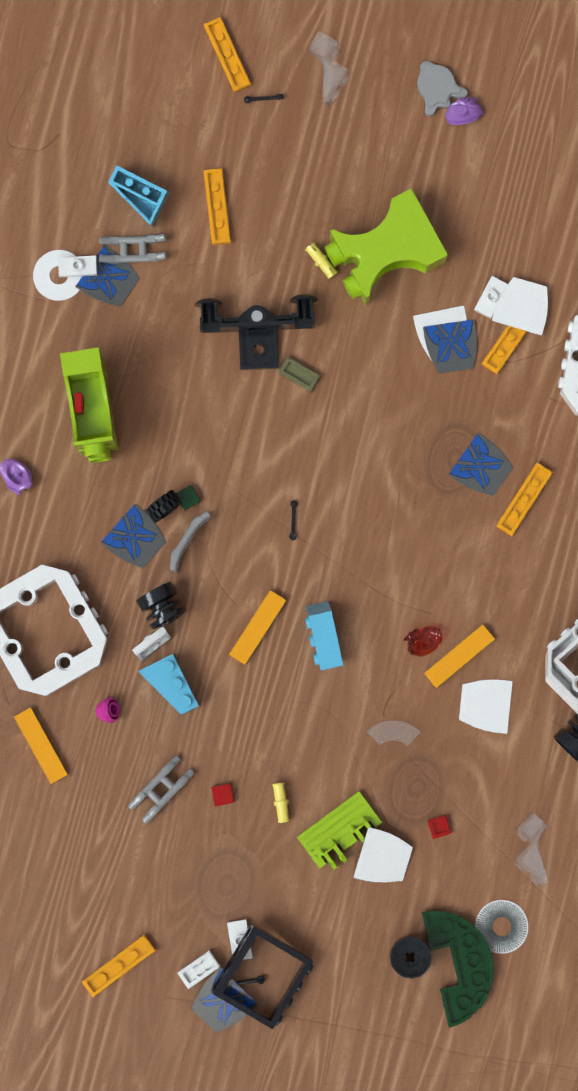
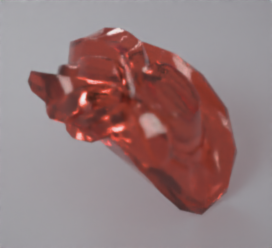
M428 626L421 629L415 628L408 633L403 641H408L407 651L410 655L414 654L420 657L426 656L437 649L442 642L443 635L437 627Z

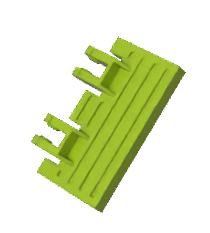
M358 791L298 835L297 838L319 869L326 864L321 857L324 855L335 870L338 868L337 864L331 859L328 852L334 849L340 860L345 863L347 859L337 845L340 844L343 850H346L357 842L353 835L354 832L364 844L365 837H363L359 829L364 825L367 829L369 827L372 828L368 823L369 821L375 827L382 822Z

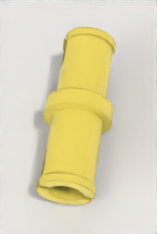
M315 242L305 249L316 262V267L319 266L328 279L338 273L329 262V257L321 252Z
M284 782L272 784L275 797L273 803L277 809L278 823L290 821L287 805L289 804V799H286Z

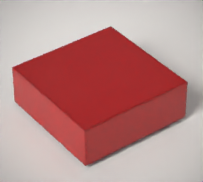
M74 393L76 415H84V396L82 393Z
M230 784L211 787L215 806L234 803Z
M446 815L427 820L432 839L451 834Z

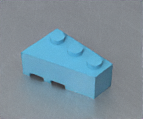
M116 165L108 183L149 225L154 227L170 193Z
M329 602L306 606L308 617L305 618L307 629L311 628L312 631L309 639L311 647L316 649V653L313 654L315 665H319L320 670L343 666Z
M174 654L138 671L181 715L199 707Z

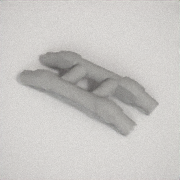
M165 233L130 237L99 236V244L120 245V255H100L99 262L110 264L157 262L168 258L167 252L147 253L146 243L154 244L167 241ZM127 244H139V254L128 255Z
M207 511L192 519L187 531L177 547L172 551L169 569L171 572H178L180 559L198 529L211 519Z
M174 756L128 804V807L134 810L147 795L156 803L142 818L143 822L149 823L194 776V772L189 769L175 784L167 777L172 769L181 761L178 756ZM160 782L169 789L162 798L153 790Z

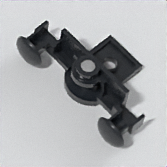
M299 294L292 297L290 303L297 304V313L284 316H275L264 307L254 305L237 318L217 317V307L222 306L223 303L215 298L198 300L195 303V307L201 308V333L239 332L240 370L278 369L277 330L315 328L312 303L317 302L318 298L310 294ZM260 345L264 348V352L261 355H256L253 352V348Z

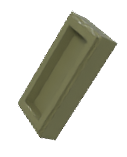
M287 357L278 374L309 392H312L321 375L290 357Z

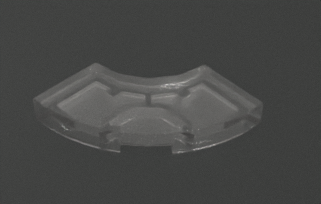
M402 721L381 722L366 731L379 745L386 741L397 740L408 746L421 733L414 726Z

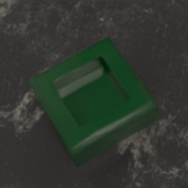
M191 485L176 493L182 501L181 506L184 511L201 502Z

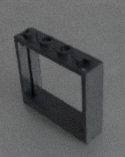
M251 923L212 987L211 992L216 997L273 1029L275 1025L278 1026L280 1024L285 1008L288 1009L293 1002L292 997L295 992L301 989L303 985L302 980L305 975L310 974L313 968V960ZM257 936L303 962L269 1019L224 993V990Z

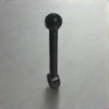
M283 94L262 97L246 96L244 102L283 99Z
M295 500L290 502L292 521L289 538L291 540L297 538L295 534V514L298 503Z
M258 976L257 979L237 981L236 983L238 985L250 983L263 984L265 979L263 976Z

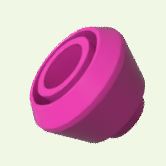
M113 697L103 699L97 704L95 709L97 717L108 723L116 722L120 716L119 703Z

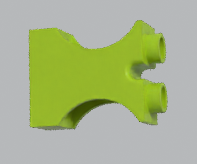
M412 188L391 199L386 218L372 231L359 235H349L333 229L330 231L331 243L324 246L334 267L341 263L344 266L351 263L357 265L356 268L351 270L350 276L342 279L351 299L354 300L360 296L365 305L369 303L370 293L374 284L387 272L399 268H412L427 273L444 264L448 256Z
M99 347L60 353L71 413L74 447L81 456L85 455V458H88L89 463L109 461L112 459L110 451L119 450L111 408L106 361ZM74 393H82L84 396V415H76Z

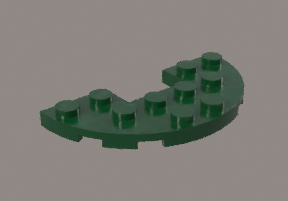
M423 911L422 916L430 950L450 947L458 984L439 988L448 1027L450 1028L470 1019L485 1003L493 982V958L485 938L469 921L459 915L446 911Z

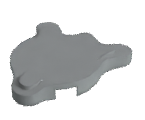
M425 61L420 65L417 89L420 96L424 99V113L426 116L434 115L437 108H448L450 106V97L457 99L460 97L466 98L467 90L456 84L452 73L446 67L432 64L429 61Z

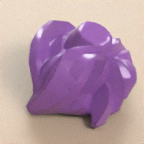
M460 97L452 103L446 111L447 123L463 125L474 122L480 116H483L482 107L476 103L478 98Z
M6 459L1 463V476L6 482V487L11 492L21 495L20 491L29 489L33 485L31 471L23 463L15 459Z

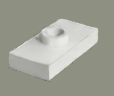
M58 257L59 277L97 276V257Z
M491 276L474 311L491 319L498 300L508 284Z
M161 627L153 634L146 636L143 642L132 649V651L142 661L170 640L171 636L164 627Z
M246 919L227 922L232 954L248 929ZM251 947L243 960L253 958Z
M209 950L177 973L189 989L221 966Z

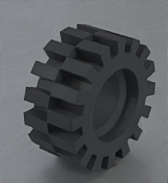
M170 490L154 501L145 511L156 523L173 512L182 501L174 490Z

